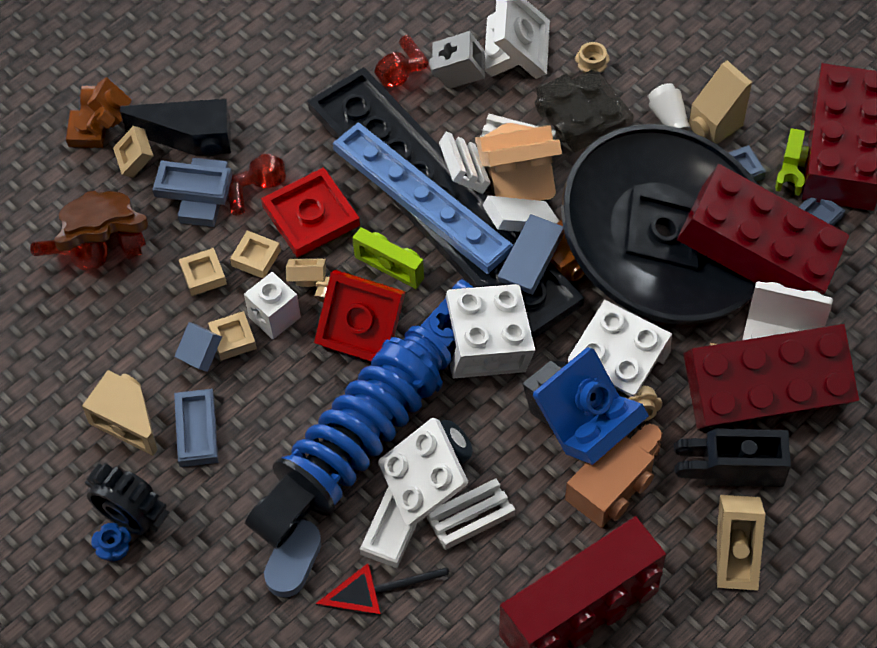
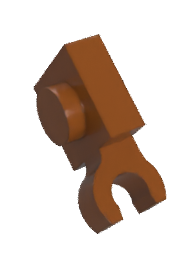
M107 77L97 84L87 103V106L94 113L88 121L86 128L96 137L104 126L108 129L119 124L122 121L120 106L130 105L132 101L130 97Z
M82 86L80 93L81 110H70L66 135L68 147H104L106 127H103L97 137L86 128L88 121L94 113L87 106V103L96 86Z

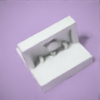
M496 0V12L487 16L485 72L491 77L517 65L524 68L535 79L547 74L550 20L527 0Z

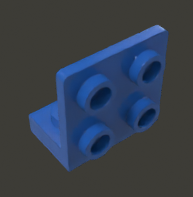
M589 347L585 348L533 392L534 399L565 454L591 465L649 416L642 403L619 396L596 351ZM587 378H592L593 380L600 378L612 390V404L603 414L587 416L583 413V410H579L576 406L575 396L578 387Z

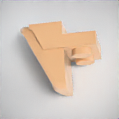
M505 123L485 136L475 138L481 163L487 167L493 196L538 201L551 199L555 196L556 189L551 164L553 163L552 156L560 155L562 151L560 140H553L551 125L531 127Z

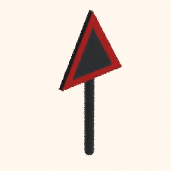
M367 563L319 600L316 606L381 616L376 594L447 576L449 569L441 568L374 586L369 563Z

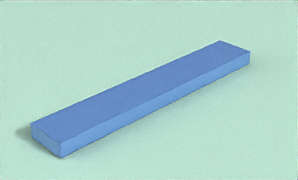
M359 122L333 142V150L486 274H489L510 254L513 248L512 243Z

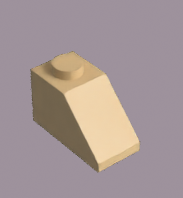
M728 60L722 63L692 103L689 125L693 133L705 137L715 144H718L744 125L752 81Z
M107 370L82 405L88 423L154 456L157 446L140 383L127 374L119 376Z
M720 495L717 525V588L758 590L765 523V511L760 497Z

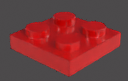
M324 167L261 198L262 207L297 258L360 226L359 216Z
M338 270L332 271L314 343L371 361L382 348L383 343L387 339L390 340L392 337H395L406 291Z

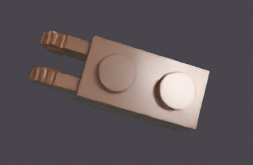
M650 423L649 425L645 424L631 439L625 436L593 465L585 463L567 482L565 500L600 528H603L610 519L618 520L628 508L629 498L636 491L639 494L643 493L654 478V474H652L655 455L658 456V452H660V441H662L663 435L659 426Z

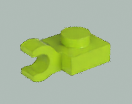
M793 128L790 130L782 169L778 173L775 184L776 191L781 192L783 183L792 182L796 186L795 195L799 196L802 193L805 177L798 170L797 166L805 167L809 146L802 145L805 134L803 130Z

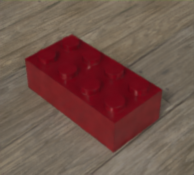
M821 63L814 92L802 200L816 198V202L819 203L822 199L832 201L838 206L875 210L877 203V71Z
M718 164L703 184L677 240L754 283L758 281L765 283L775 282L787 288L800 291H815L824 295L850 235Z
M845 324L697 347L683 353L697 429L846 405L859 401Z
M636 516L501 603L499 636L508 648H567L570 645L576 648L581 646L592 637L594 629L603 623L607 625L614 624L625 615L627 607L636 601L644 603L657 594L660 589L659 585L663 574L666 552Z

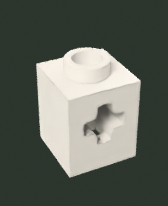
M273 272L244 293L248 317L273 340L301 318L297 294Z

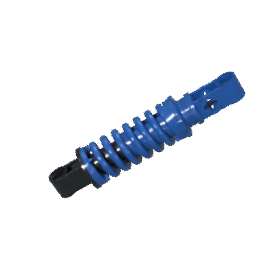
M461 279L452 289L474 287L464 279ZM446 297L421 326H411L405 333L403 340L397 337H392L390 340L387 339L383 343L382 348L372 358L371 366L364 367L358 374V380L348 384L345 389V395L338 396L332 403V409L321 414L318 424L308 428L305 433V439L299 440L293 445L291 455L279 458L273 464V471L280 482L267 496L256 504L245 520V525L272 547L279 549L290 538L299 523L311 510L324 516L330 515L334 511L335 505L343 496L338 483L344 486H352L357 480L353 469L366 471L370 466V461L366 454L375 457L379 456L383 451V445L380 440L385 442L392 441L396 436L394 426L404 427L408 423L409 416L407 411L418 412L422 407L421 399L431 397L435 391L438 392L441 389L443 382L439 371L445 369L451 363L452 357L450 353L456 348Z

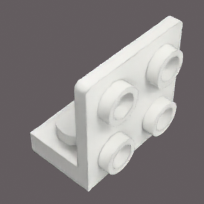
M758 281L755 285L742 340L825 327L833 299L815 291H800L784 287L775 282L765 283Z
M514 284L449 289L446 293V301L456 343V349L450 363L452 379L526 372L535 352V347L520 286Z
M604 300L568 357V363L585 348H592L596 351L615 389L630 397L635 396L656 362L664 364L670 354L672 333Z

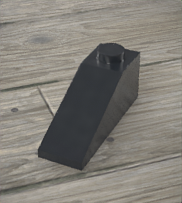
M226 98L120 106L126 133L133 126L143 128L149 141L195 156H217L219 154L231 153V124Z

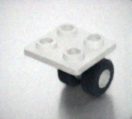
M431 418L379 459L380 468L406 525L414 526L468 485V480L461 465L471 458L473 450L464 431L452 421L442 420L440 422L439 419Z

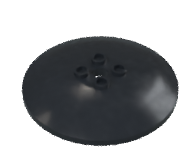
M644 124L614 130L593 142L584 150L571 169L564 185L561 205L565 237L574 258L585 275L598 289L620 306L645 318L663 323L692 325L712 322L728 316L745 305L753 297L756 283L679 242L677 238L703 184L718 164L755 184L757 183L731 154L698 134L667 125ZM661 224L666 226L671 236L665 237L660 235L655 225Z

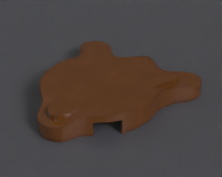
M88 191L61 209L59 220L62 229L55 237L54 242L59 251H68L86 242H105L113 232H142L148 228V221L145 215L133 211L131 201L127 195L112 191Z

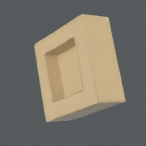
M133 126L113 147L121 174L133 178L153 157L145 129Z
M246 231L230 258L231 265L252 275L265 278L281 252L280 243Z
M214 248L179 259L180 267L191 296L227 284Z
M289 259L286 265V281H296V286L311 287L315 286L318 281H324L326 259Z
M244 311L208 323L211 332L222 336L217 348L221 361L257 349Z

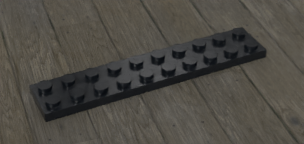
M365 67L307 101L309 111L336 140L359 122L514 246L521 232L497 230L483 207L487 195L452 180L441 147ZM388 195L474 288L507 285L499 282L498 274L506 259L489 274H486ZM551 262L533 295L521 290L532 339H535L584 305V297Z

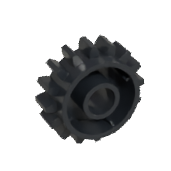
M98 463L86 479L85 485L89 487L87 499L91 505L106 519L118 524L119 527H126L130 533L143 535L145 531L150 532L152 530L157 532L169 515V511L165 509L167 505L157 499L159 496L154 493L152 487L144 479L132 472H122L117 466L113 469L107 463L103 465Z

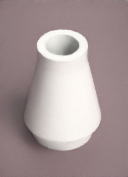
M667 83L650 92L648 95L650 100L649 108L663 125L687 131L691 130L679 89H675L673 84Z

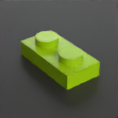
M362 227L353 236L355 258L414 289H417L424 280L423 259L415 251L409 248L403 249L389 242L382 234L378 232L371 233Z

